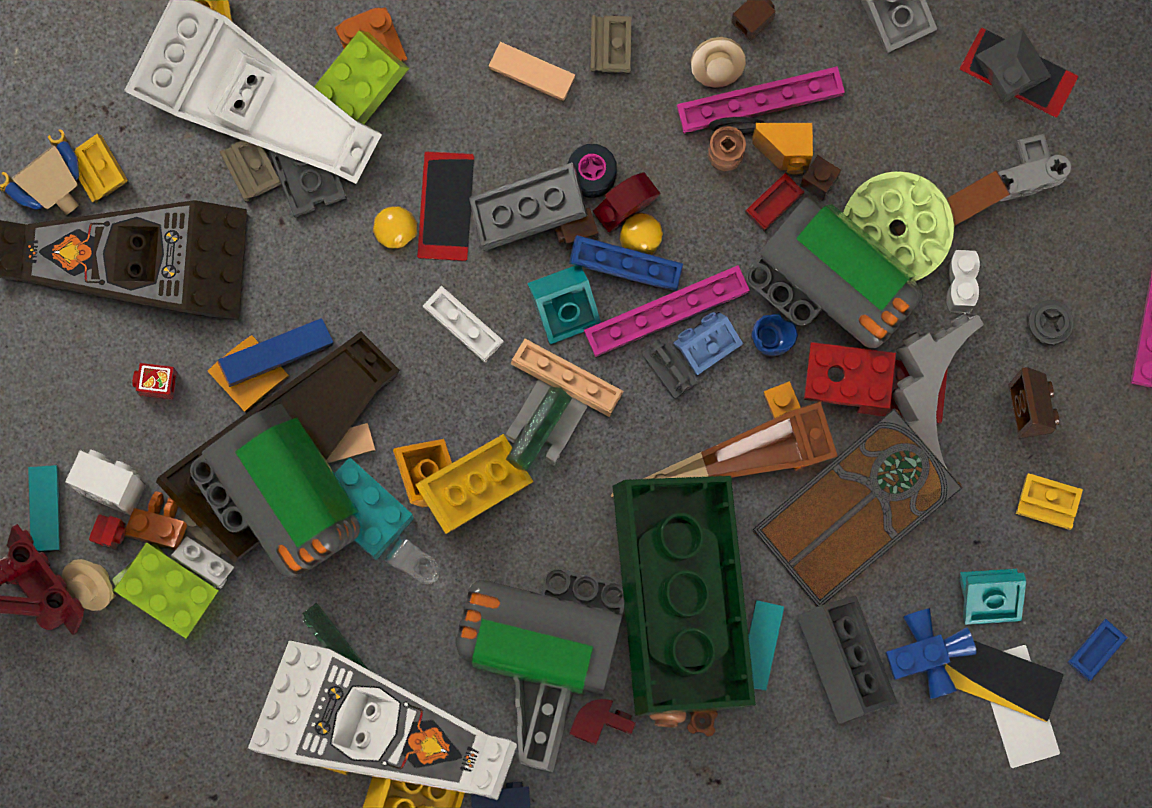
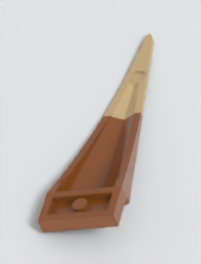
M819 401L790 410L643 479L731 476L732 478L812 465L838 457L822 404Z

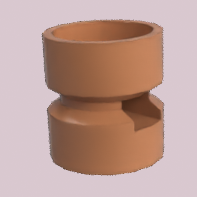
M725 126L713 133L708 149V158L713 167L721 171H732L741 164L746 147V140L742 132L735 127Z

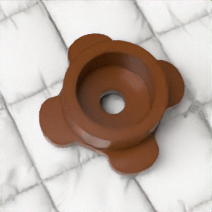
M716 710L689 712L691 720L687 725V729L690 733L701 732L706 736H712L715 733L714 719L718 716ZM704 718L705 723H700V719Z

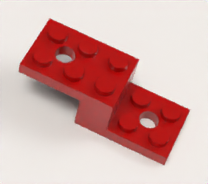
M811 342L804 400L857 406V413L886 416L891 410L895 409L904 419L891 394L892 391L898 388L897 383L910 375L903 362L895 360L896 353ZM834 367L841 369L844 374L843 379L839 382L830 380L828 377L829 369ZM948 368L945 371L938 394L936 421L940 424L943 418Z

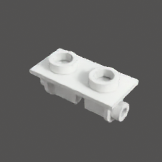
M187 536L171 555L172 558L177 560L178 564L183 565L194 573L196 572L201 578L211 583L214 588L217 586L221 589L227 581V576L234 569L232 565Z

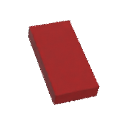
M785 173L749 206L745 213L765 232L805 192Z

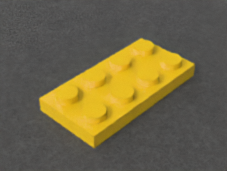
M502 434L416 484V487L445 534L527 487L533 483V480L505 435Z

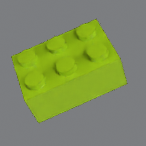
M359 30L314 88L355 121L365 124L409 70V67L369 32Z
M147 542L113 589V591L185 639L219 591Z

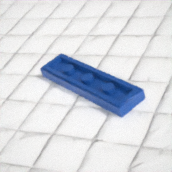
M578 235L575 236L569 264L674 292L678 290L683 263Z
M321 318L218 359V364L229 387L331 347L334 342Z

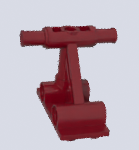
M18 524L12 526L7 542L8 554L0 559V586L5 583L18 584L27 598L0 596V613L36 616L38 625L46 630L55 629L64 623L72 635L78 632L84 616L82 604L76 597L72 598L67 592V585L63 578L58 574L55 575L50 569V562L43 552H38L33 546L34 541L30 533L26 529L22 530Z

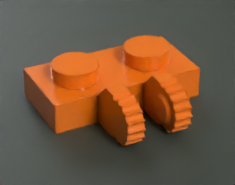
M156 491L151 496L148 511L137 508L133 509L126 526L125 536L176 550L181 544L188 525L184 521L174 519L179 506L170 497L164 507V516L159 515L164 495Z

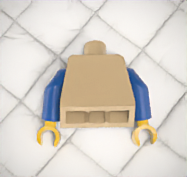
M59 129L61 138L53 140L48 135L52 146L11 178L7 173H1L6 177V181L0 185V190L6 192L18 204L36 210L42 207L49 209L56 203L64 214L67 215L79 206L69 193L77 186L76 180L79 177L77 155L67 142L64 132Z

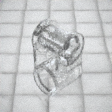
M401 536L398 537L384 559L387 564L404 574L406 573L425 585L434 583L440 575V569L436 560ZM430 564L432 573H425L422 576L420 567H427Z

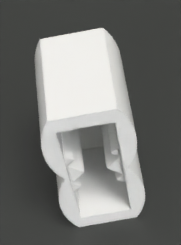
M956 250L949 261L947 276L951 285L947 292L946 301L950 312L970 313L977 303L979 286L975 278L979 272L980 261L976 251Z

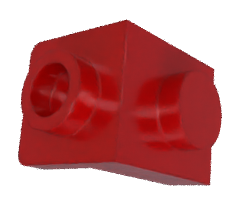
M99 514L89 540L116 550L118 544H121L125 537L126 523L111 515L107 517Z

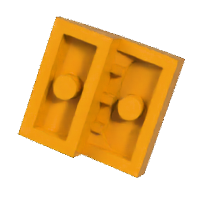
M251 335L225 356L259 342ZM218 362L208 370V373L246 413L267 394L270 395L290 377L282 367L229 387Z

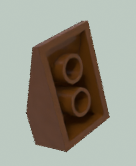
M1029 367L1022 368L1008 384L1018 439L1052 434L1057 429L1056 425H1059L1058 411L1056 408L1053 409L1051 398L1054 397L1052 382L1047 381L1045 373Z

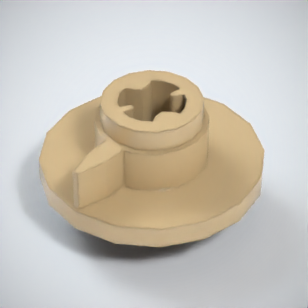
M725 37L710 38L702 42L694 50L691 58V70L696 80L705 86L713 88L725 87L735 82L742 75L746 66L745 53L741 46L734 40Z
M80 559L73 560L64 567L62 578L67 585L66 590L72 598L76 597L80 601L83 608L92 611L102 610L116 597L113 593L109 575L101 565Z

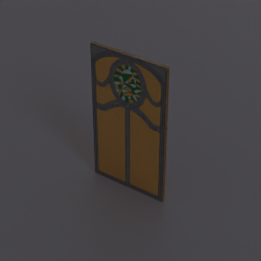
M894 408L753 528V530L812 599L815 606L819 607L827 603L963 487L905 421L900 412Z

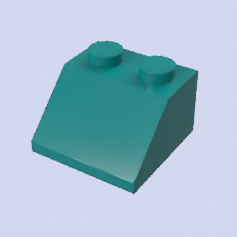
M575 265L527 283L549 344L580 334L585 329L601 323L588 278L582 267Z

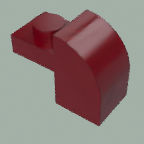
M642 172L629 177L605 195L606 198L593 212L610 233L615 231L632 214L643 211L661 193L646 173Z
M596 699L588 702L579 710L569 735L596 746L604 724L631 735L636 722L631 721L632 715L617 709L615 714L609 712L613 704L612 700Z

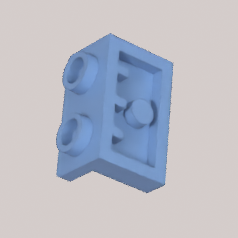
M720 312L706 315L702 318L701 324L693 329L688 328L678 335L679 339L673 342L696 375L743 345L728 317Z

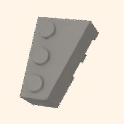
M514 677L519 763L553 772L573 693L567 688L544 683L538 685Z

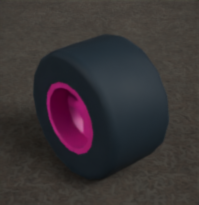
M586 144L578 147L571 154L567 164L573 162L576 166L583 196L599 197L606 194L613 187L617 178V162L613 154L606 147L599 144Z

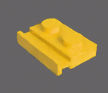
M94 135L75 149L74 152L77 155L79 167L78 179L93 203H98L101 198L108 196L128 182L102 135Z
M1028 473L1025 477L1015 514L1071 530L1083 489Z

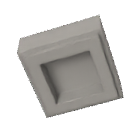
M1044 134L1020 139L1016 142L1022 164L1051 157Z

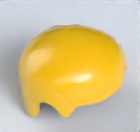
M387 207L375 217L373 233L377 241L385 247L392 249L401 248L416 237L417 221L413 213L403 207Z
M635 213L626 219L619 235L621 246L649 255L655 254L662 241L663 231L661 224L652 215Z

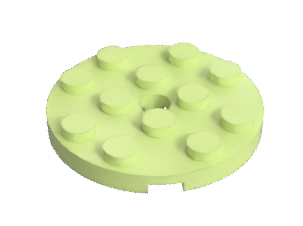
M894 171L872 177L855 190L843 212L916 275L915 281L929 275L944 261L953 242L955 231L954 216L947 198L935 184L914 173ZM894 220L904 222L906 225L904 234L896 236L891 232L890 225Z

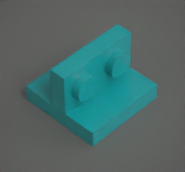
M1017 568L960 572V584L964 597L963 619L965 625L1022 621L1026 588L1024 573H1018Z

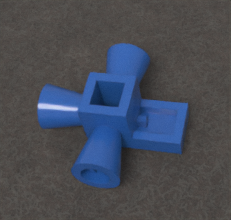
M930 608L903 616L917 642L885 652L894 680L927 671L930 700L958 691L944 665L950 663L949 657L976 655L974 640L969 629L966 627L943 640L942 635L934 636Z

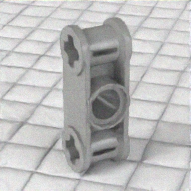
M1054 155L998 172L1005 185L1009 186L1008 190L1010 192V195L1000 200V202L1020 196L1032 195L1044 189L1062 184L1070 173L1071 163L1065 156ZM1053 166L1055 170H1061V173L1059 175L1057 171H1051Z

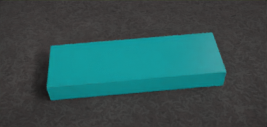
M58 466L28 467L30 535L34 541L33 546L38 552L61 551Z
M758 600L755 603L748 636L754 689L766 691L784 606Z

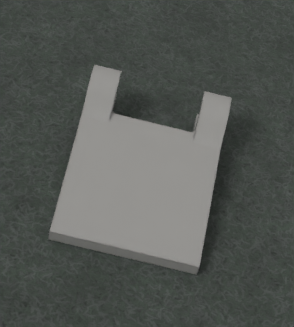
M538 379L518 416L508 429L506 438L508 442L515 445L522 431H526L549 443L552 446L545 456V462L555 467L588 405Z

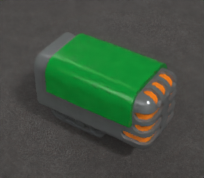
M815 195L807 196L797 206L760 251L759 257L749 267L746 275L748 283L797 325L811 323L824 310L858 341L869 348L879 347L888 341L923 298L922 287L914 280L916 275L833 204L825 205ZM757 268H763L767 272L766 282L760 283L756 280L755 271ZM779 286L786 287L789 292V297L786 301H781L776 296V290ZM800 304H805L809 307L810 316L808 319L799 317L797 308Z
M282 403L259 411L241 422L203 450V455L191 464L190 473L224 527L231 532H237L250 526L267 555L283 576L296 577L318 566L322 561L354 541L360 534L361 526L355 516L359 511L299 419H292ZM206 463L210 466L211 474L206 469ZM222 488L226 491L227 497L223 495ZM237 511L241 514L242 521L239 520Z
M555 568L547 573L541 594L487 580H478L470 585L467 601L463 608L462 620H460L458 636L455 641L458 654L462 659L472 662L473 668L511 678L518 677L522 681L538 685L544 683L569 689L572 693L581 695L584 690L603 695L624 611L623 587L621 584ZM553 577H562L566 582L565 587L561 590L552 589L549 582ZM583 583H588L593 587L594 592L589 597H583L578 593V587ZM616 590L621 594L622 599L617 604H611L606 600V593Z

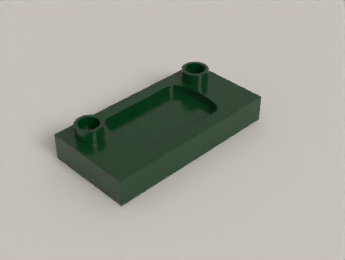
M731 476L626 479L613 485L635 716L741 709L756 705Z

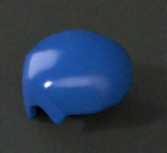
M780 314L762 316L754 323L751 337L756 348L767 356H780L795 345L798 333L793 321L784 320Z

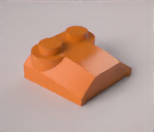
M386 7L368 10L344 20L335 27L343 49L360 30L369 32L398 59L407 60Z

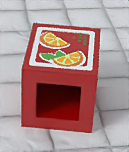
M140 363L139 371H134L132 385L136 387V392L140 396L173 400L177 371L174 367Z

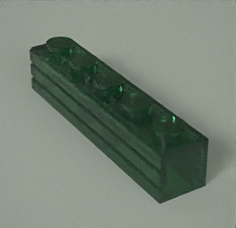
M552 386L549 388L508 454L506 460L519 470L527 471L572 397L562 388Z
M317 603L302 613L305 617L302 620L308 628L311 626L316 632L313 634L318 641L323 640L327 645L324 648L330 649L368 670Z

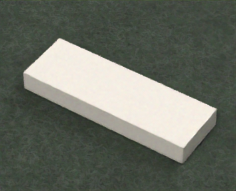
M442 286L423 305V309L484 363L504 343L497 334Z

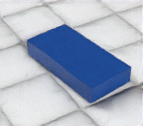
M1104 619L1070 658L1068 663L1088 681H1091L1128 637L1107 619Z

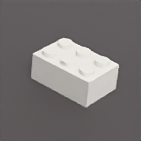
M90 449L89 453H85L80 450L66 479V483L80 495L131 516L133 509L137 508L146 488V485L140 480L141 476L136 474L137 472L131 466L123 462L116 461L114 465L110 463L111 461L105 455Z

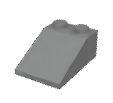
M860 0L886 52H891L937 30L926 0Z

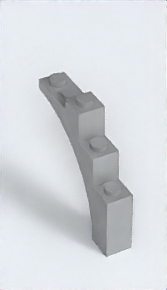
M966 314L961 315L951 321L953 326L947 330L942 328L932 334L926 333L919 335L917 332L912 333L902 340L903 345L895 349L910 376L897 383L898 388L892 391L891 396L904 417V421L946 470L947 467L942 458L937 436L936 412L938 394L945 371L954 354L970 335L984 325L979 315L967 317ZM896 430L885 436L890 447L901 443L916 445L911 439ZM900 451L902 458L906 457L904 451ZM910 452V458H913L916 454ZM930 460L928 478L919 490L918 495L931 494L941 487L939 476ZM916 467V468H915L916 470H918V471H920V472L922 471V468H919V467ZM903 469V471H904L905 473H906V472H913V470H914V469Z

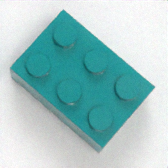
M349 457L335 472V475L359 511L355 516L361 528L360 534L354 541L374 560H377L414 520V517L410 511Z

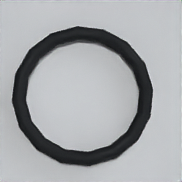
M727 117L710 122L709 128L715 132L721 128L717 127V125L725 123L756 124L766 122L750 117ZM755 127L738 130L742 134H752Z

